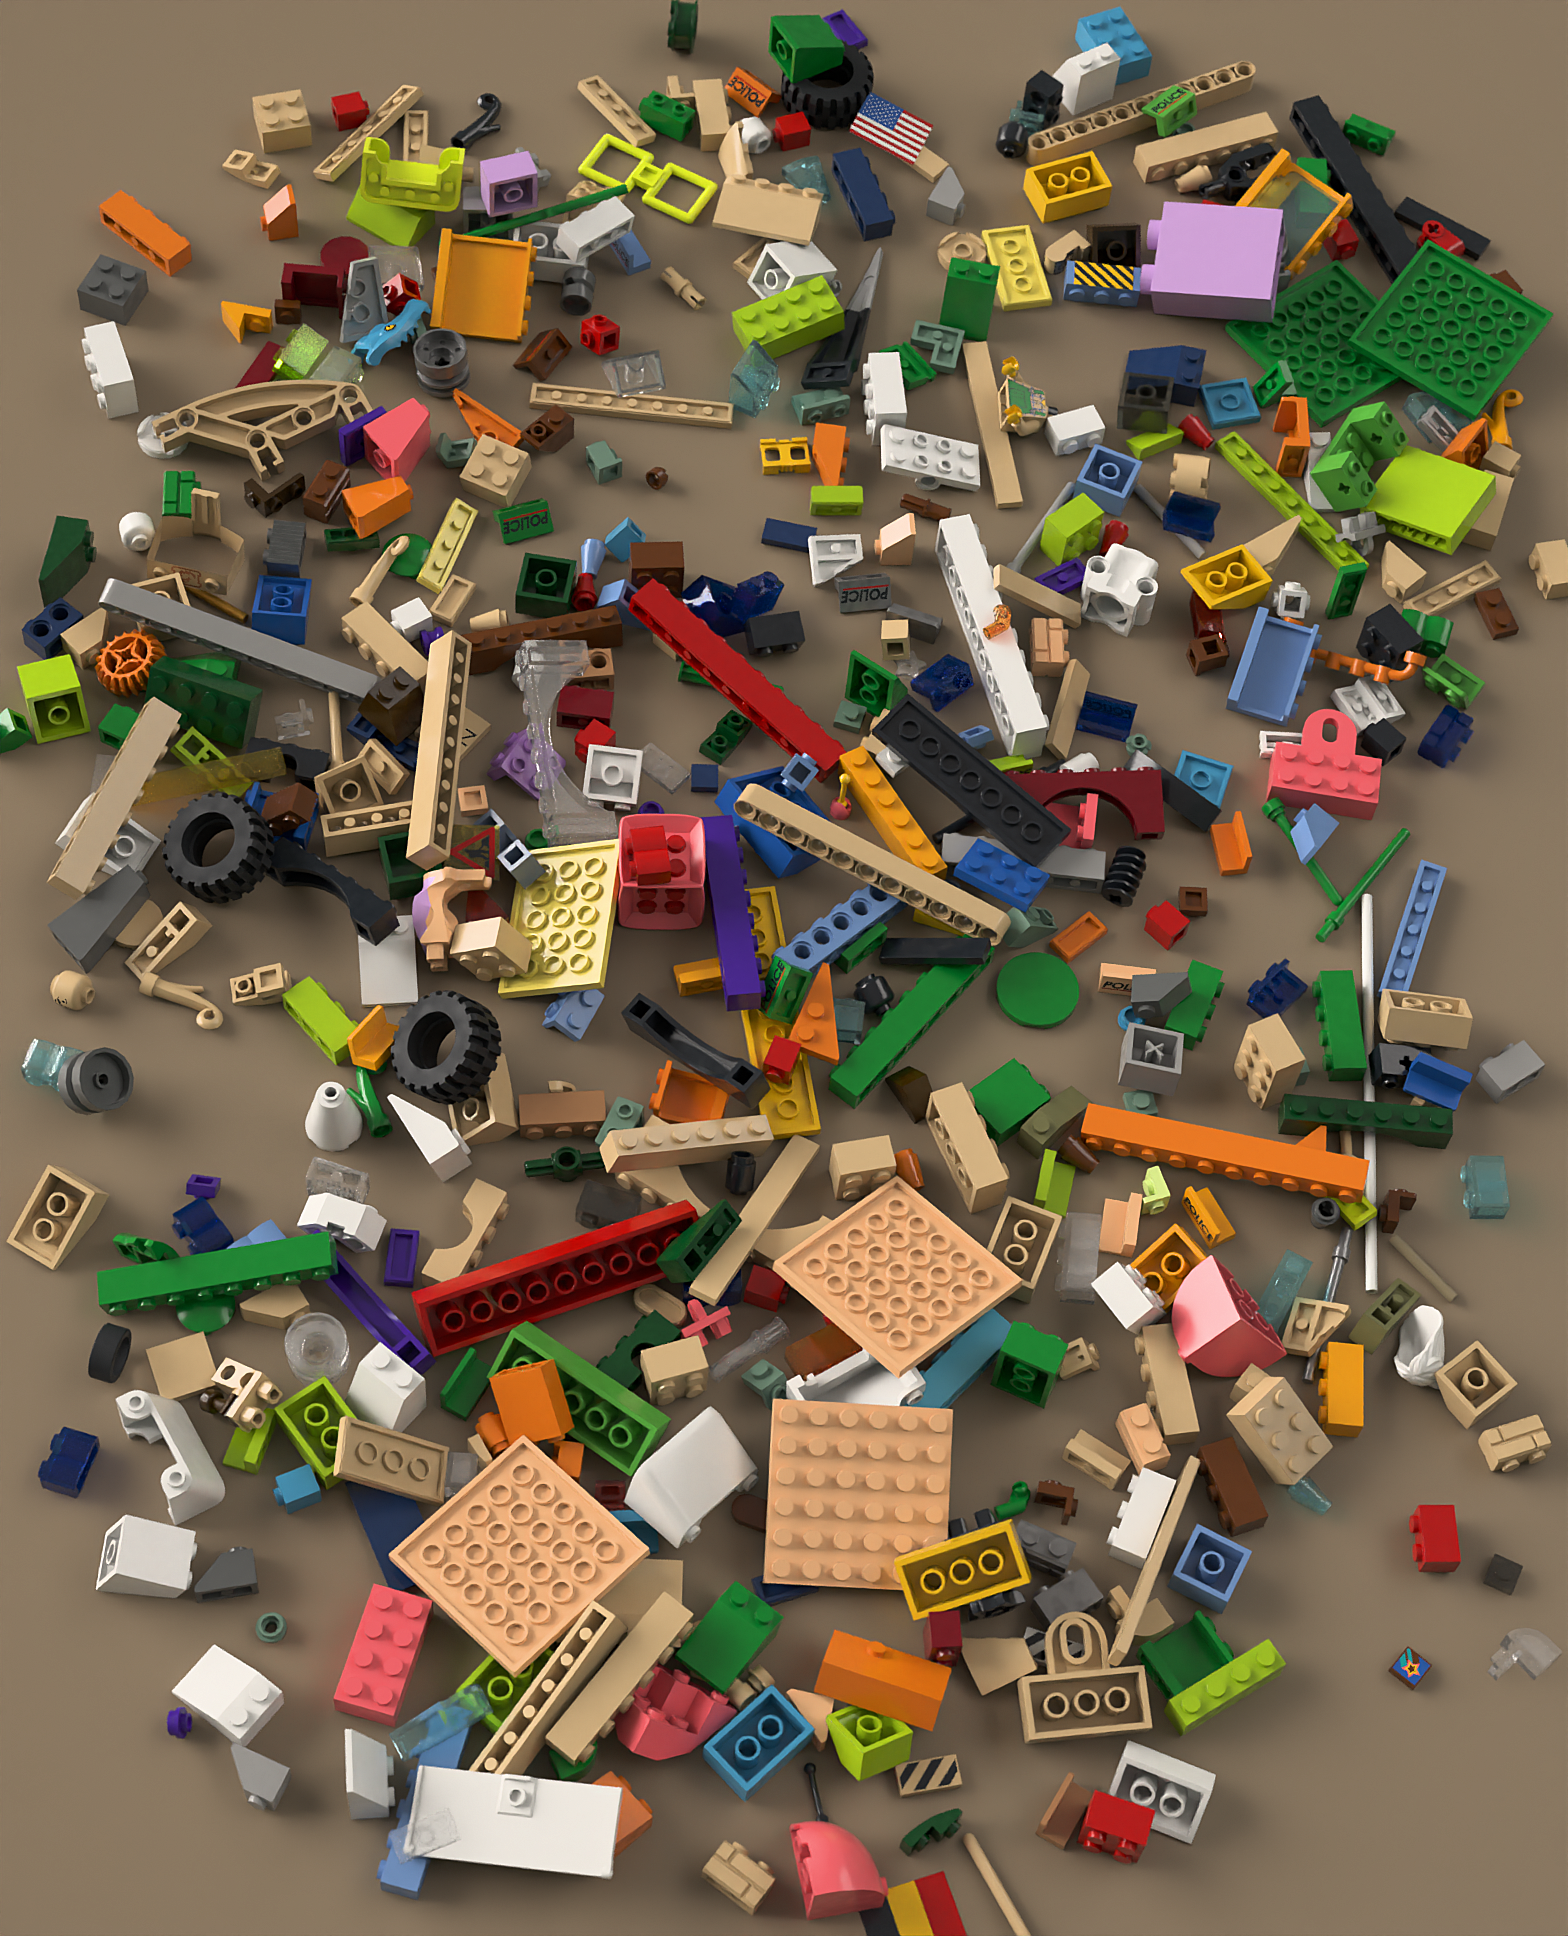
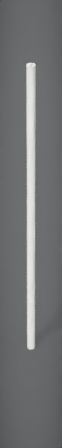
M1364 894L1361 896L1363 1043L1367 1070L1363 1077L1364 1101L1375 1102V1086L1371 1084L1368 1055L1374 1049L1372 895ZM1364 1131V1159L1370 1160L1365 1184V1197L1376 1208V1139L1374 1132ZM1377 1216L1365 1223L1366 1293L1368 1294L1377 1293Z

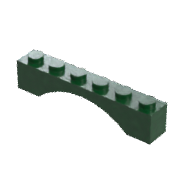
M1284 1094L1278 1108V1134L1308 1136L1319 1126L1323 1125L1327 1126V1132L1367 1131L1394 1136L1408 1141L1417 1147L1446 1149L1453 1135L1452 1109Z

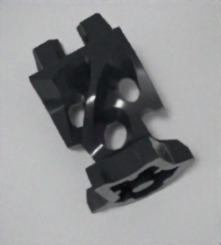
M986 1508L974 1513L978 1526L974 1530L968 1531L964 1518L948 1522L950 1538L946 1540L1001 1522L996 1521L991 1509ZM1009 1589L970 1602L971 1608L968 1609L969 1621L988 1619L1013 1611L1026 1602L1025 1597L1020 1591Z

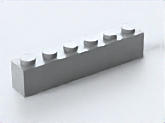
M959 833L943 834L940 857L948 867L946 876L955 877L953 876L955 867L978 838L1018 859L1020 858L997 839H990L986 836H963ZM1066 845L1058 846L1038 867L1050 875L1045 887L1101 893L1105 874L1106 852L1097 851L1092 848L1077 849Z

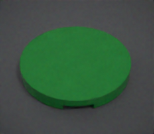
M1041 952L1024 953L1008 961L1001 969L996 984V998L1004 1014L1018 1025L1049 1029L1062 1024L1072 1015L1079 998V984L1072 969L1061 959Z

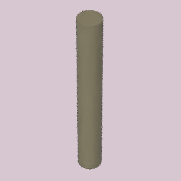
M1395 1234L1389 1242L1450 1303L1458 1297V1294L1398 1234Z

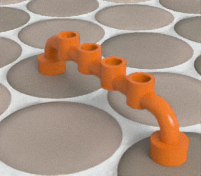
M1288 617L1283 619L1300 626L1304 625V622ZM1319 648L1318 650L1313 649L1310 656L1314 658L1313 664H1315L1316 659L1326 661L1324 667L1337 671L1340 670L1341 666L1350 668L1349 674L1364 678L1365 673L1375 675L1374 681L1387 685L1390 680L1404 681L1411 678L1418 669V666L1424 667L1427 658L1424 655L1406 651L1403 661L1407 662L1408 665L1404 670L1397 671Z

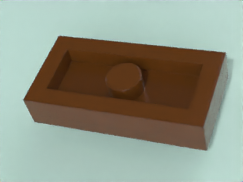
M1500 588L1476 593L1474 601L1492 639L1517 635L1519 627Z

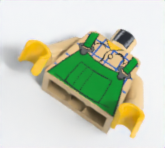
M1014 356L1003 360L1002 374L1007 375V379L998 392L1000 431L1017 432L1018 435L1023 437L1037 433L1048 417L1058 415V409L1046 406L1045 392L1029 385L1022 379L1017 371L1019 363Z

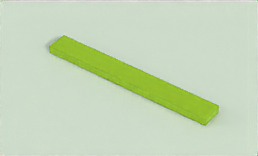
M1235 431L1215 443L1214 448L1287 521L1297 515L1302 518L1298 532L1338 571L1341 566L1365 562L1367 569L1369 568L1370 564L1346 541L1336 542L1335 535L1338 533Z

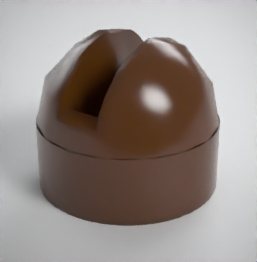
M655 467L646 473V481L651 488L658 490L668 482V475L665 473L666 470L664 468Z

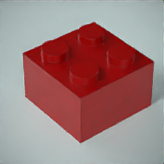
M1095 1790L1086 1808L1077 1843L1083 1845L1085 1850L1092 1853H1101L1102 1851L1111 1854L1115 1860L1121 1863L1130 1864L1131 1861L1137 1863L1146 1846L1156 1810Z

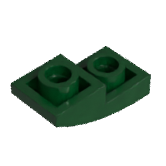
M731 709L717 723L715 731L700 745L699 752L721 765L748 734L753 726V722Z
M956 1808L925 1820L901 1840L899 1848L909 1856L914 1850L919 1853L926 1847L931 1840L928 1835H931L938 1843L945 1836L948 1839L952 1838L962 1826L959 1821L963 1812Z

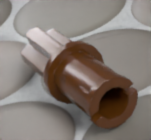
M907 493L902 496L900 502L901 508L922 515L921 518L926 516L940 521L941 519L950 518L952 512L951 508L935 504L929 498L924 500Z

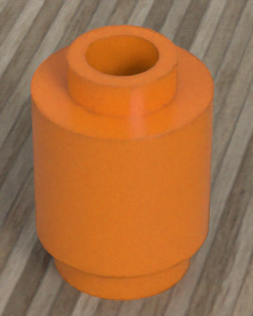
M488 1412L478 1418L479 1423L475 1426V1430L492 1458L496 1459L510 1445L500 1414Z

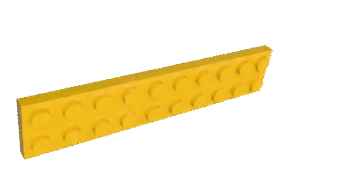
M775 886L744 889L750 892L751 907H747L748 913H753L754 929H751L752 935H757L758 952H755V957L761 958L762 974H758L759 981L765 980L773 960L771 958L773 953L781 946L786 947ZM758 1009L741 1010L751 1065L762 1071L763 1062L774 1036L777 1035L788 1039L799 1016V1011H797L791 1025L771 1019ZM800 1052V1058L789 1085L773 1083L766 1078L771 1089L758 1103L759 1115L766 1114L774 1140L792 1138L793 1135L802 1137L821 1133L807 1054Z

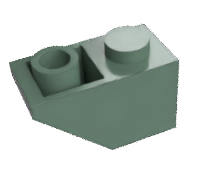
M1030 906L1025 913L1013 907L1006 913L1010 917L1011 924L1003 936V940L1008 947L1024 948L1055 933L1058 927L1053 921L1054 916L1046 908Z

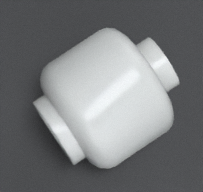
M757 117L742 119L744 128L741 139L743 144H748L749 153L751 154L764 152L770 145V130Z
M141 512L127 514L119 524L122 542L129 550L143 551L151 546L155 529L151 518L147 514Z

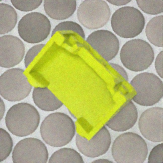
M366 137L362 156L360 194L364 200L371 203L444 212L453 211L460 202L465 149L446 148L440 155L439 165L392 160L390 159V147L386 141L380 138Z

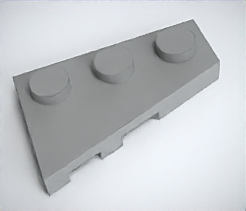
M376 257L350 262L340 342L342 343L359 340L368 335L376 325L389 323L378 258Z

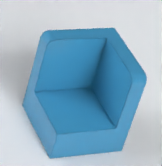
M627 517L606 536L605 546L621 562H625L630 557V543L645 542L646 534Z

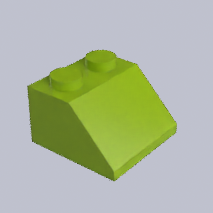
M854 1705L826 1716V1723L840 1762L859 1782L909 1760L913 1731L904 1722Z

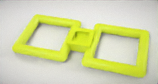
M605 134L578 169L581 175L607 187L626 184L628 194L635 185L647 190L642 197L644 204L687 224L694 222L718 189V185L715 182L673 163H668L663 170L651 165L654 161L653 154L634 147L632 144L610 134ZM608 145L641 159V162L625 183L591 169ZM672 174L705 189L688 213L654 198Z

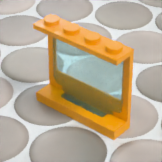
M1282 148L1235 206L1283 209L1288 237V253L1284 261V270L1290 271V279L1292 280L1296 275H1300L1305 270L1310 257L1316 256L1319 253L1323 241L1327 236L1331 237L1338 227L1337 224L1341 219H1345L1350 215L1353 210L1352 195L1349 193L1343 197L1291 161L1290 153Z

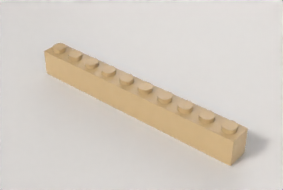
M453 630L430 644L406 854L407 859L425 870L431 869L450 857L472 647L471 642Z

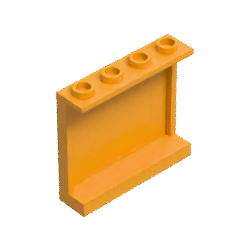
M442 228L430 323L431 330L444 328L453 330L464 337L522 343L523 335L527 336L529 324V321L525 320V312L531 309V296H528V287H533L534 271H530L531 262H536L537 247H533L532 238H528V242L458 235L453 234L452 229Z

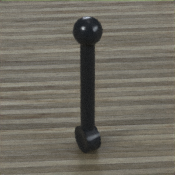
M807 1763L804 1766V1771L808 1774L818 1815L816 1821L828 1823V1816L823 1813L815 1779L816 1766L813 1763Z

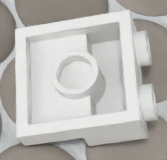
M589 744L582 794L583 801H588L587 806L603 808L604 803L614 804V809L619 811H630L631 807H637L643 751Z

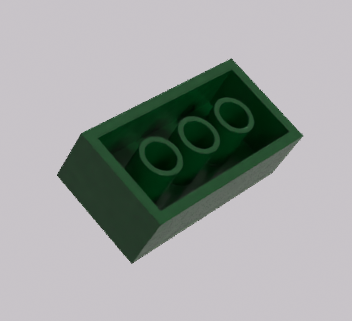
M163 656L150 667L144 705L151 698L155 697L182 714L177 722L180 728L189 730L193 726L202 736L243 749L249 743L250 738L255 737L263 689Z

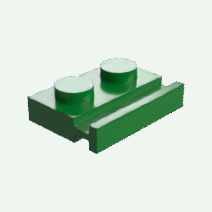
M907 341L903 342L902 345L896 344L879 350V353L899 352L903 386L906 390L924 385L929 380L932 382L937 375Z

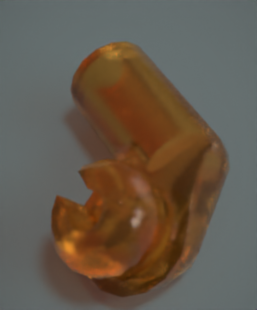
M999 604L993 609V612L996 613L994 615L995 622L983 628V634L988 640L1009 629L1012 612L1007 605Z

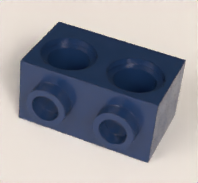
M61 597L58 598L54 603L48 604L42 613L36 618L29 620L24 628L21 629L24 644L43 660L55 657L63 650L60 634L83 620V614Z

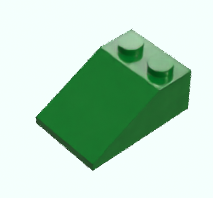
M853 650L850 654L844 698L854 704L867 707L866 712L874 717H880L884 708L891 711L907 695V687L897 676Z
M735 1580L712 1606L674 1658L724 1695L776 1637L784 1616Z

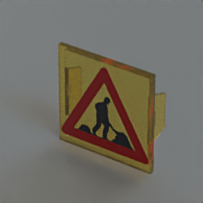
M453 824L450 857L444 860V867L462 870L485 869L486 877H492V881H499V859L497 856L499 855L500 826Z

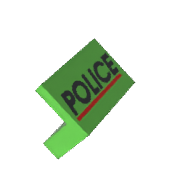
M1173 85L1144 106L1142 113L1156 118L1158 135L1167 137L1197 115L1195 93Z

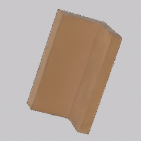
M1070 1771L1035 1833L1061 1850L1065 1847L1093 1793L1072 1782L1075 1774Z

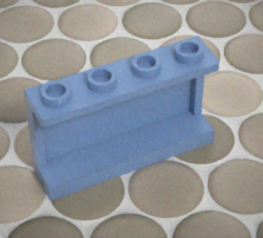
M1259 606L1227 698L1226 709L1287 727L1289 718L1295 719L1299 704L1295 703L1297 695H1303L1307 681L1302 679L1305 672L1310 673L1314 658L1310 656L1313 649L1318 650L1322 635L1318 634L1319 625L1314 624L1313 629L1273 618L1268 616L1269 609Z

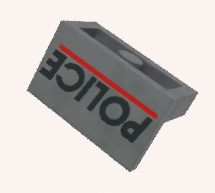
M886 573L834 578L835 588L839 593L840 613L892 607L890 577Z

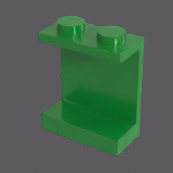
M1198 1610L1194 1613L1190 1622L1154 1644L1149 1640L1141 1645L1136 1657L1141 1665H1144V1669L1168 1702L1174 1696L1233 1661L1234 1653L1228 1643L1220 1640L1212 1620L1208 1616L1204 1617L1202 1612Z

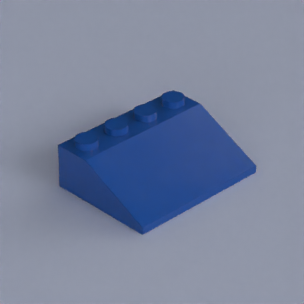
M784 766L728 779L714 801L724 815H732L734 826H739L740 834L778 879L797 874L821 859L740 817L734 810V804L746 786L749 784L760 785L831 822L805 791L802 792L797 788L793 792L781 783L784 777L780 774L784 770Z

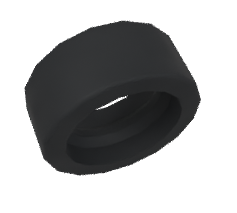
M107 1323L100 1329L89 1358L88 1374L91 1378L110 1384L116 1382L124 1369L131 1346L132 1336L128 1328Z

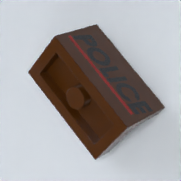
M558 328L539 332L513 366L515 369L528 366L539 381H544L570 351L572 345Z

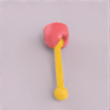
M848 774L840 776V796L832 800L830 805V814L837 820H845L851 815L852 805L850 800L845 797L847 784L850 782Z

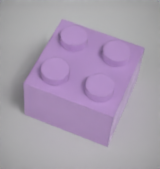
M529 151L480 161L481 197L489 217L537 207L538 173Z

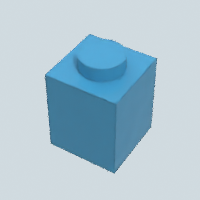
M310 1464L275 1477L277 1488L273 1489V1494L278 1506L284 1505L287 1514L322 1501L321 1491Z

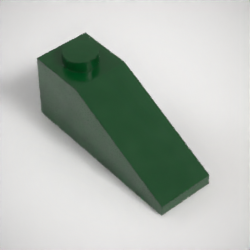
M722 1199L675 1238L655 1262L672 1283L694 1281L739 1226L742 1219L726 1199Z

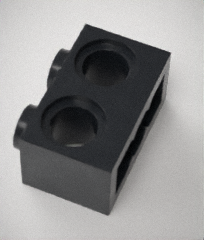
M1040 70L1026 82L1021 116L1042 131L1050 124L1054 125L1060 117L1059 109L1063 100L1064 84L1045 71Z

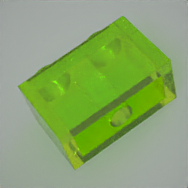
M304 323L298 331L293 328L285 340L289 345L286 349L281 346L273 357L277 362L272 370L285 380H302L329 341Z

